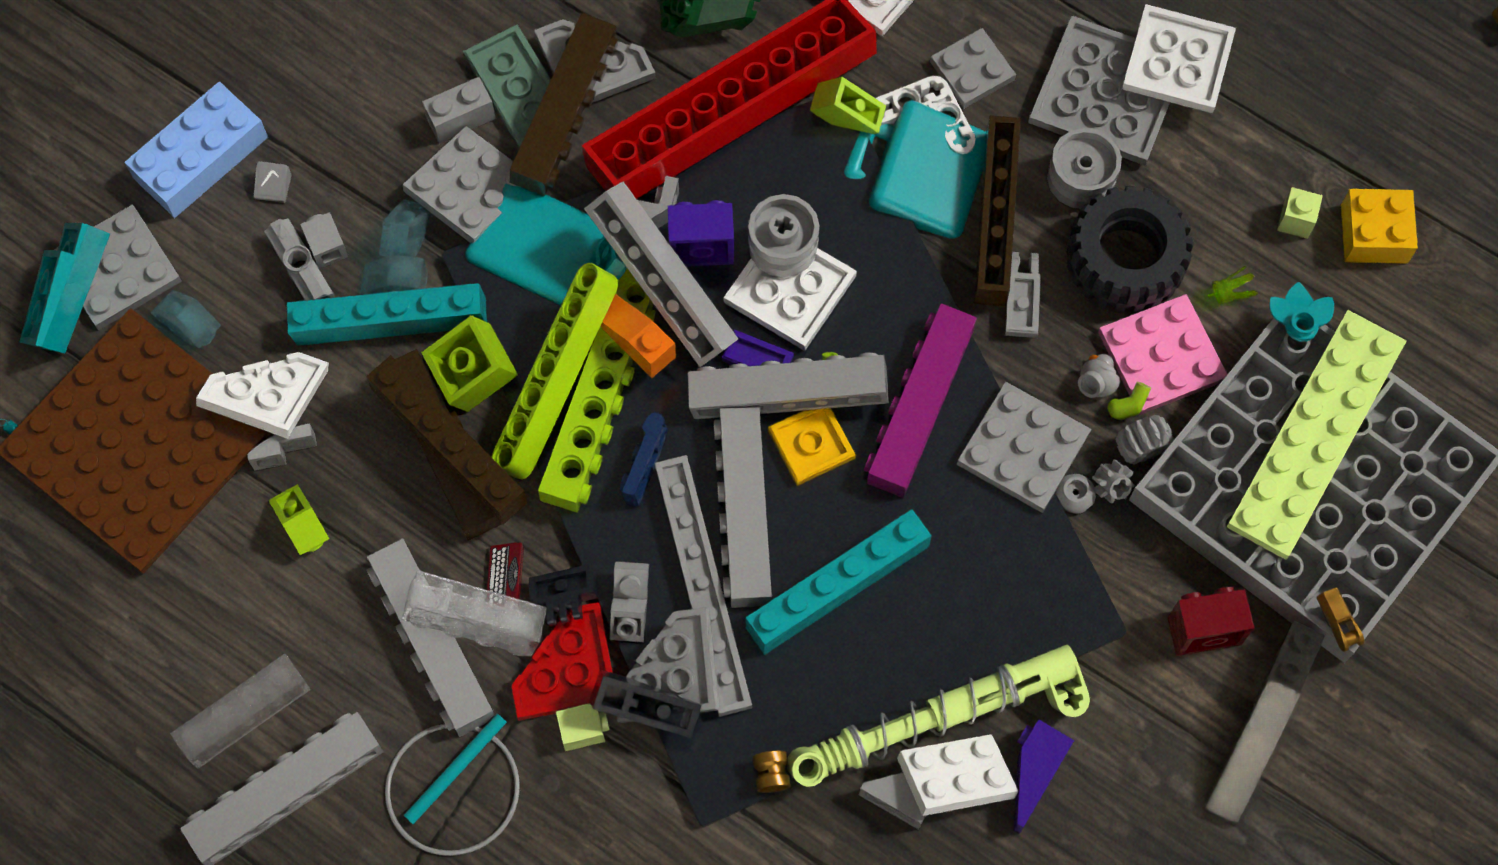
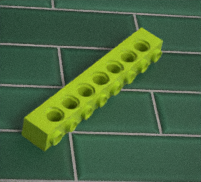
M626 268L623 276L617 279L618 288L616 294L653 321L655 317V310H652L653 302L628 268ZM634 295L644 298L639 303H632L628 300ZM601 327L592 344L538 489L540 501L577 513L581 503L586 504L592 489V485L588 484L592 473L597 474L603 458L602 455H599L602 445H608L611 439L613 426L610 423L614 414L619 415L624 401V397L621 396L624 385L629 386L634 375V368L631 367L633 359ZM612 352L623 354V357L619 360L607 358ZM604 380L610 381L613 384L605 390L596 387L599 382ZM593 409L602 412L601 416L596 419H590L585 415ZM585 438L591 441V444L586 448L575 446L579 439ZM570 468H577L581 471L575 478L564 476V472Z

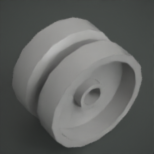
M1091 128L1071 130L1060 137L1053 149L1048 168L1047 181L1050 191L1060 202L1071 208L1081 209L1085 204H1090L1091 198L1098 193L1103 194L1105 197L1107 189L1115 187L1120 173L1122 157L1118 145L1109 135L1098 129Z
M786 194L770 196L758 203L750 215L748 248L751 259L759 269L769 275L789 277L798 275L809 268L816 258L820 227L817 214L810 204L797 196Z

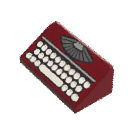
M514 542L490 547L486 611L519 612L524 555L522 543Z

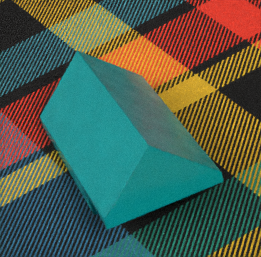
M65 223L58 250H44L20 343L65 354L110 233L84 223Z

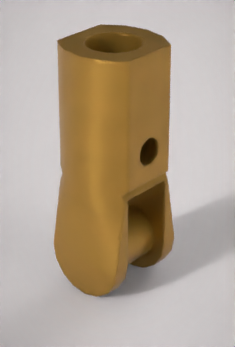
M1338 587L1319 594L1316 597L1331 627L1342 652L1348 651L1349 646L1353 644L1363 645L1365 643L1364 636L1353 619ZM1346 624L1349 632L1343 633L1340 626Z

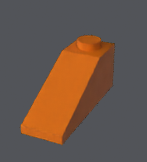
M615 294L600 327L653 378L676 358L675 342L650 318Z

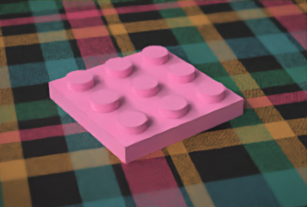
M1187 294L1099 328L1098 333L1114 361V366L1129 396L1137 381L1151 387V391L1139 415L1218 385L1228 375Z

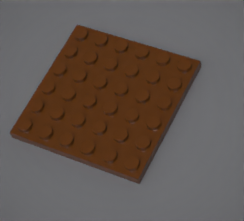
M130 308L0 445V456L144 574L248 460L247 454L265 441L272 433L196 406L197 395L213 373Z

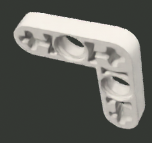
M930 76L876 98L886 105L881 125H893L902 108L898 104L899 99L902 97H910L914 101L940 112L950 111L954 113L956 123L947 126H955L960 122L963 123L964 127H959L958 129L963 137L968 136L969 140L966 143L967 146L962 148L960 144L955 145L953 143V140L956 139L954 130H951L949 133L946 131L945 138L949 146L959 154H967L973 150L976 140L975 135L945 79L939 76ZM933 87L935 91L940 90L939 96L929 93V89ZM924 96V101L922 103L920 97ZM890 103H892L893 109H889Z

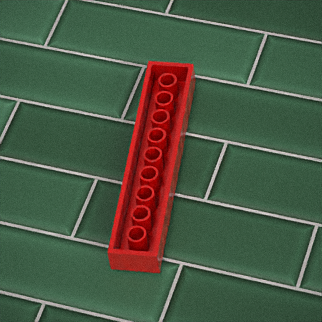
M825 0L581 145L586 168L605 191L624 181L637 199L664 183L666 176L674 177L813 93L818 83L835 79L877 54L876 30L848 0Z

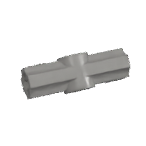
M289 218L278 219L271 223L264 232L304 300L335 298L314 262L310 251L305 247ZM298 261H306L302 267H293Z

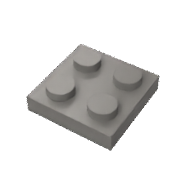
M983 28L932 55L930 63L940 77L948 83L952 93L963 109L1015 81L1016 73Z

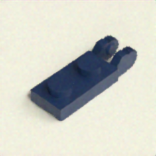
M659 412L651 413L646 418V421H644L642 428L645 436L642 443H637L632 455V462L634 463L630 473L626 472L621 480L620 491H622L625 502L634 507L639 506L655 468V463L658 461L666 439L667 426L665 425L664 417Z

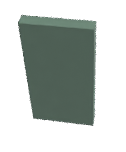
M515 25L464 50L463 54L475 76L480 77L492 100L493 106L518 148H520L551 79L519 26Z

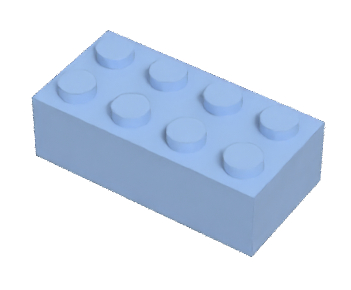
M219 81L127 159L125 164L133 179L168 213L176 218L265 141L268 136L262 121Z

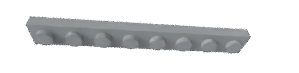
M687 455L656 462L655 468L691 609L706 607L710 610L719 717L752 709L750 695Z

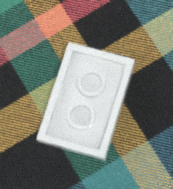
M992 734L902 750L897 757L922 816L1014 799L1018 793V789Z

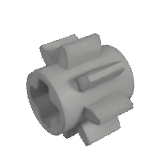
M1113 460L1112 464H1101L1095 475L1092 476V479L1098 484L1095 487V493L1101 498L1104 497L1110 503H1113L1115 499H1126L1132 487L1135 486L1129 479L1133 475V471L1126 465L1120 464L1117 460Z

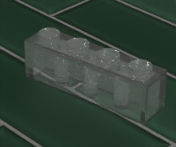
M417 570L409 586L401 620L410 622L418 628H432L443 631L445 635L450 637L471 639L481 646H495L506 649L513 655H527L531 657L540 643L547 607Z
M285 653L170 734L187 759L198 769L311 689Z

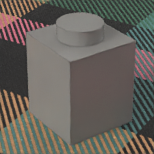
M330 212L324 215H314L306 222L300 224L319 269L348 257Z

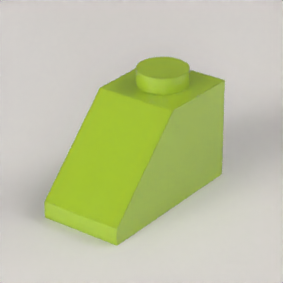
M839 77L817 84L810 111L831 125L878 134L886 105L844 77Z
M298 484L269 500L300 555L316 551L323 545V542L329 540L327 533Z

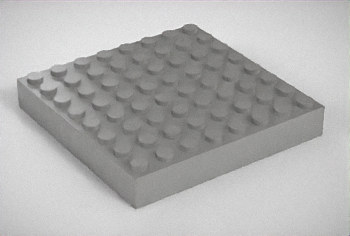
M1273 318L1135 487L1129 501L1345 663L1355 653L1359 645L1353 644L1345 652L1340 650L1316 597L1325 591L1338 587L1365 640L1498 466V449L1390 372L1287 560L1227 528L1229 521L1335 333L1331 328L1324 325L1319 327L1313 339L1300 342L1291 338L1286 332L1285 325ZM1301 324L1296 325L1298 328L1306 330L1305 326ZM1346 624L1340 626L1343 633L1349 632Z

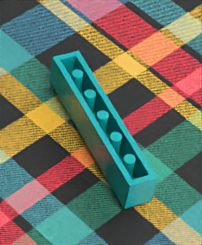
M479 283L287 302L288 334L297 346L451 331L471 315L487 322L486 297Z
M911 509L747 616V631L763 654H767L927 549L932 535L913 509Z

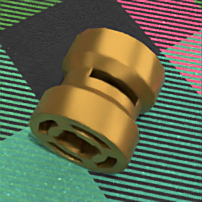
M768 751L753 756L754 768L758 770V778L756 779L757 792H777L791 787L790 777L785 773V766L787 765L785 751Z

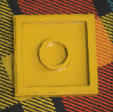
M831 408L803 410L768 427V432L797 486L856 458V454Z

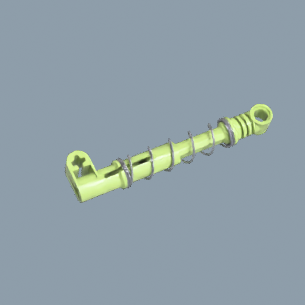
M1064 645L1014 666L1010 664L1000 665L997 667L996 673L976 681L969 678V684L945 693L940 689V695L926 700L927 707L918 709L915 703L910 701L911 713L889 721L885 714L881 713V725L864 732H860L854 725H850V727L847 726V728L841 730L840 735L836 736V741L830 738L828 739V744L825 741L820 742V747L815 744L810 747L796 748L788 756L787 770L801 785L815 786L823 778L829 776L828 771L831 774L837 773L836 768L839 771L845 770L844 765L848 768L854 767L856 769L868 766L870 753L875 758L884 760L887 754V746L900 741L905 746L914 748L917 742V734L931 730L940 737L944 736L946 729L963 722L971 725L976 717L990 711L1001 713L1005 705L1018 706L1024 703L1026 697L1045 690L1050 705L1055 710L1070 717H1077L1085 713L1089 707L1090 697L1077 659L1070 646ZM1072 679V682L1064 684L1065 689L1074 694L1069 697L1070 703L1067 704L1064 700L1068 698V693L1054 686ZM935 727L938 732H940V731H943V732H942V733H937L933 728ZM914 736L912 745H908L904 741V739ZM884 748V755L882 757L874 753V751ZM805 759H813L814 767L811 772L800 774V763Z

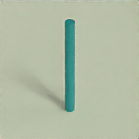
M496 714L403 816L414 824L507 722L499 714Z

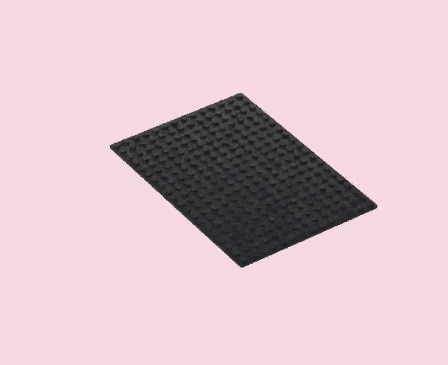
M813 100L771 117L674 176L678 178L679 182L677 203L707 204L714 200L732 203L734 264L686 266L732 331L737 330L793 352L794 357L791 363L800 358H809L813 361L822 360V354L826 352H835L845 358L859 357L862 353L871 352L884 355L887 366L889 403L831 408L855 452L856 458L801 485H796L768 432L769 426L801 411L760 414L772 600L911 509H913L932 536L927 549L765 655L746 629V617L762 606L731 608V597L724 598L752 709L720 717L718 710L699 713L691 738L656 728L701 826L711 825L785 791L757 792L756 779L758 778V770L754 768L753 756L768 751H785L788 759L790 753L796 748L810 747L815 744L820 747V742L825 741L828 744V739L830 738L836 741V736L840 735L841 730L847 728V726L854 725L860 732L881 725V713H884L889 721L911 713L910 701H913L918 709L927 707L926 700L940 695V689L945 693L969 684V678L976 681L996 673V669L1000 665L1010 664L1014 666L1064 645H1069L1075 657L1078 658L1122 638L1126 633V627L1055 493L1042 513L957 465L959 457L1001 390L973 336H971L904 498L867 484L869 472L864 471L866 462L871 452L874 454L878 452L881 445L876 442L883 424L888 426L893 417V415L888 414L895 395L898 397L902 396L905 387L900 386L907 367L913 369L917 359L912 358L918 341H925L928 335V331L924 330L930 313L937 314L940 304L959 309L913 222L874 210L870 206L869 197L881 166V161L870 140H868L860 168L865 173V177L861 179L846 177L844 170L860 131L831 125L812 113L810 108ZM658 186L637 198V200L655 203ZM599 187L563 203L587 213L584 208L602 195L605 190L603 187ZM792 195L809 203L817 214L820 226L818 249L857 271L855 279L805 351L724 303V296L751 259L748 248L750 215L758 203L770 196ZM668 223L658 229L669 243ZM468 241L446 250L443 253V259L455 286L479 283L485 294L487 322L491 324L518 376L502 387L507 401L513 410L561 306L469 263L465 258V251L470 244ZM634 295L628 300L632 303H639L644 298ZM655 305L652 310H655L653 322L675 342L676 358L653 378L633 360L631 367L634 368V375L629 386L624 385L621 393V396L624 397L622 409L619 415L614 414L610 423L613 426L612 436L608 445L603 444L599 455L603 456L598 473H592L588 484L592 485V489L587 503H581L578 513L555 506L582 566L592 563L596 570L597 599L600 602L609 626L611 623V607L614 594L615 562L649 564L644 642L616 640L630 671L637 663L636 659L646 646L665 627V622L670 615L676 611L691 609L656 468L653 470L639 506L634 507L626 504L622 491H620L621 480L626 472L630 473L634 463L632 462L634 448L637 443H642L645 436L642 428L643 423L651 413L659 412V414H662L668 430L657 462L687 455L723 596V577H729V565H722L721 545H728L727 533L720 534L719 514L726 513L725 502H718L717 482H724L723 470L717 471L716 451H722L721 439L715 440L714 420H720V417L694 419L689 409L688 372L697 371L700 367ZM723 350L701 367L710 366L716 369L729 368L731 364L722 361L725 351ZM589 352L536 463L542 478ZM612 352L607 358L619 360L623 357V354ZM604 380L599 382L596 387L605 390L613 384L610 381ZM593 409L588 411L585 416L590 419H596L601 416L602 412ZM585 438L579 439L575 446L586 448L591 444V441ZM570 468L564 472V476L575 478L581 471L577 468ZM805 759L800 763V774L811 772L814 767L813 759ZM786 765L785 773L790 777V788L799 785L800 783L790 775Z

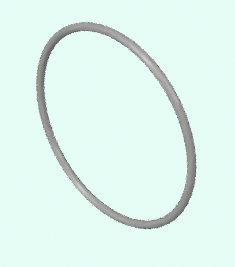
M440 724L425 729L412 737L393 759L385 784L386 806L394 826L412 845L437 855H462L489 844L508 825L518 803L519 774L511 753L494 736L491 740L506 755L514 776L513 802L504 822L484 841L461 850H439L419 843L406 833L395 817L390 798L391 779L399 759L414 742L431 732L447 729L445 724ZM476 727L473 729V731L480 732L482 730V728Z

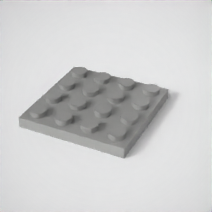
M1071 16L1028 123L1060 135H1065L1069 131L1079 128L1098 129L1114 140L1119 147L1121 157L1146 165L1170 102L1122 89L1136 38Z

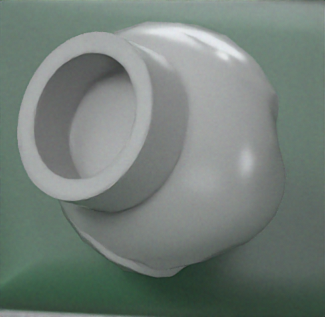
M1107 354L1091 355L1089 360L1082 366L1078 379L1080 391L1090 398L1110 396L1117 390L1120 383V378L1116 375V370L1114 369V361Z

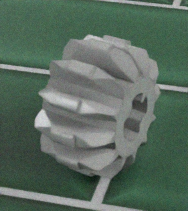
M1159 415L1146 416L1130 425H1126L1125 429L1119 431L1115 439L1121 456L1130 464L1145 462L1157 455L1163 454L1174 441L1169 424H1166L1164 418Z

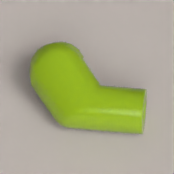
M1137 381L1130 397L1119 400L1116 398L1112 399L1107 406L1111 417L1123 420L1139 415L1151 391V387Z

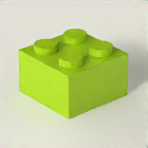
M472 315L421 352L448 404L467 412L518 376L491 324Z

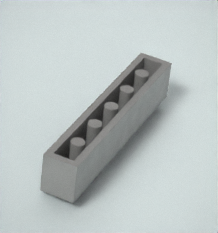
M624 181L605 191L584 208L699 367L738 340V337Z
M871 352L862 353L859 357L854 358L833 355L827 357L826 360L818 361L800 358L794 360V363L781 364L777 361H766L760 366L733 364L725 369L705 366L698 368L697 371L688 372L689 409L694 419L720 417V408L759 406L760 414L889 403L887 366L884 355Z
M759 406L720 408V420H714L715 440L721 439L722 451H716L717 471L723 470L724 482H717L718 502H725L726 513L719 514L720 534L727 533L728 544L721 545L722 565H729V577H723L724 598L731 597V608L764 606L772 600L760 410Z
M404 539L367 556L372 567L366 569L375 587L382 585L386 595L381 597V600L389 616L394 613L397 614L401 623L395 627L403 643L406 644L410 641L416 652L411 654L410 657L419 673L424 670L426 671L430 681L425 683V686L434 702L439 699L441 700L445 710L440 715L448 731L455 728L459 737L473 731L474 728L488 723L495 716Z
M356 712L353 715L348 713L341 716L333 723V728L324 734L319 732L312 735L304 742L305 746L294 754L293 752L285 753L275 761V766L265 773L259 771L250 776L245 781L246 785L236 792L231 790L221 795L216 800L217 804L209 810H200L188 817L186 820L187 824L180 829L203 865L216 864L383 753L384 751L359 713Z

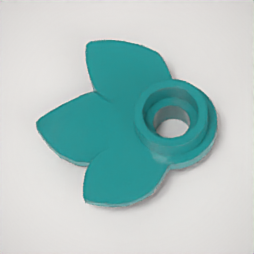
M1298 282L1291 287L1285 299L1271 297L1269 308L1273 318L1285 325L1286 332L1291 338L1300 342H1306L1316 336L1319 327L1330 322L1334 313V301L1332 297H1323L1313 301L1306 288ZM1301 324L1305 326L1306 330H1302L1296 325Z

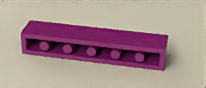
M940 304L937 314L930 313L924 330L928 331V335L925 341H918L912 358L917 359L913 369L907 367L900 386L905 387L902 396L898 397L895 395L888 414L893 415L889 426L883 424L876 442L881 444L877 454L871 452L866 462L864 471L869 472L867 484L904 498L973 334L977 317L944 304Z

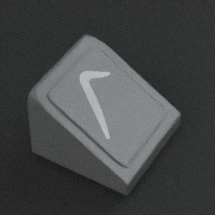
M258 161L255 175L254 199L285 203L292 176L289 167L284 164Z

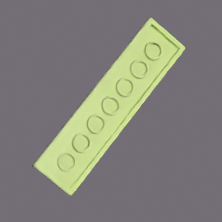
M1347 310L1229 521L1227 528L1287 560L1402 351L1406 340Z

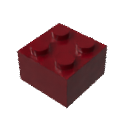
M1234 587L1220 588L1215 590L1214 594L1201 596L1200 592L1185 594L1181 596V600H1178L1167 618L1176 656L1240 646L1254 630L1245 589L1234 591Z

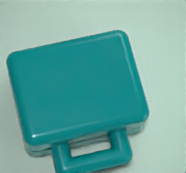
M907 101L902 106L899 117L893 125H881L878 134L860 131L845 167L844 174L851 179L864 178L865 173L860 168L868 140L872 144L876 136L887 141L881 158V166L869 197L870 206L874 210L910 220L917 229L954 239L963 233L983 171L986 131L970 125L976 139L975 146L967 154L956 153L949 146L945 133L946 131L949 133L951 130H954L956 139L953 140V143L955 145L960 144L962 148L966 147L969 137H963L958 129L959 127H964L963 123L960 122L955 126H947L956 123V118L917 101Z
M506 183L502 190L503 203L498 207L502 213L475 243L471 242L465 251V258L469 263L561 306L579 268L586 263L596 265L595 247L604 235L587 213L548 195L544 197L522 187Z

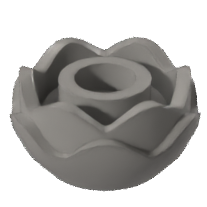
M1068 474L1064 476L1055 491L1063 509L1075 514L1085 512L1094 504L1096 498L1093 483L1081 474ZM1076 490L1079 494L1074 495L1073 491Z

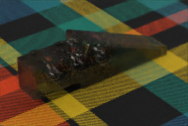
M1295 620L1285 630L1263 682L1255 694L1209 797L1204 812L1232 826L1238 824L1302 693L1301 689L1323 642L1324 634Z

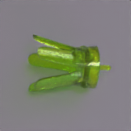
M1245 265L1225 279L1212 281L1213 293L1207 296H1215L1220 305L1234 299L1256 296L1258 292L1255 290L1232 292L1237 287L1251 281L1254 278V274L1248 273L1231 279L1246 268Z

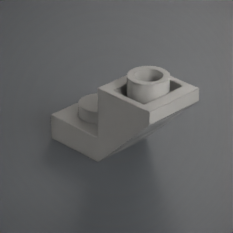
M665 177L663 187L658 186L655 203L637 200L657 228L668 223V205H675L677 203L679 194L678 178Z
M615 562L610 640L644 642L649 564Z

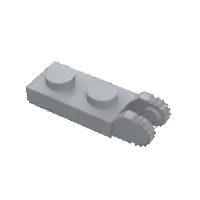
M1012 252L1010 292L1006 304L1005 336L1037 338L1041 274H1038L1039 254L1031 253L1028 263L1029 273H1018L1020 265L1019 252Z

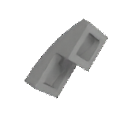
M310 423L295 427L288 439L274 435L252 449L247 455L253 469L259 470L286 465L285 452L317 446L316 436Z

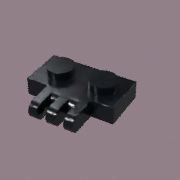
M592 563L529 578L530 607L534 612L546 610L549 626L557 625V613H559L562 623L570 622L569 610H572L574 620L582 619V602L598 598L596 570Z

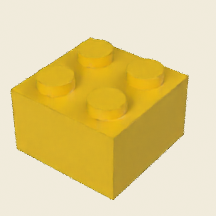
M1349 189L1341 204L1345 262L1408 264L1418 249L1413 190Z

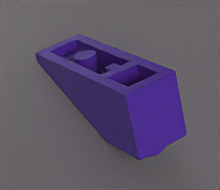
M1039 719L1034 728L1029 725L1026 726L1017 742L1022 745L1018 754L1016 781L1018 793L1015 798L1014 831L1019 834L1074 742L1073 739Z

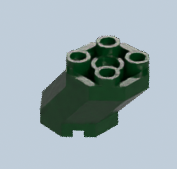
M657 0L658 4H660L661 30L680 37L728 29L742 31L755 19L757 10H752L754 2H760V0Z

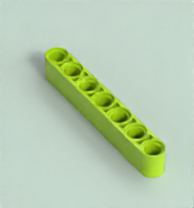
M586 263L577 271L492 453V458L504 471L517 479L527 478L534 470L618 288L616 276L593 263Z

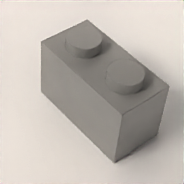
M480 77L422 101L426 118L439 143L455 137L465 126L473 129L496 119L492 100Z

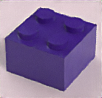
M714 200L707 204L679 202L675 205H668L669 244L685 266L734 264L732 203Z

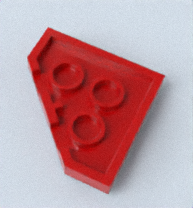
M600 602L582 605V619L574 620L572 610H569L570 622L562 623L559 618V622L533 654L532 660L525 670L516 678L512 684V691L518 721L556 714V711L589 704L599 670L613 673Z

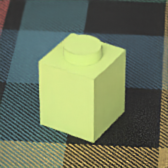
M1291 187L1283 204L1277 231L1308 239L1316 224L1323 195Z
M590 703L556 711L565 751L605 742L603 732L609 731L605 712H598V710L592 708Z

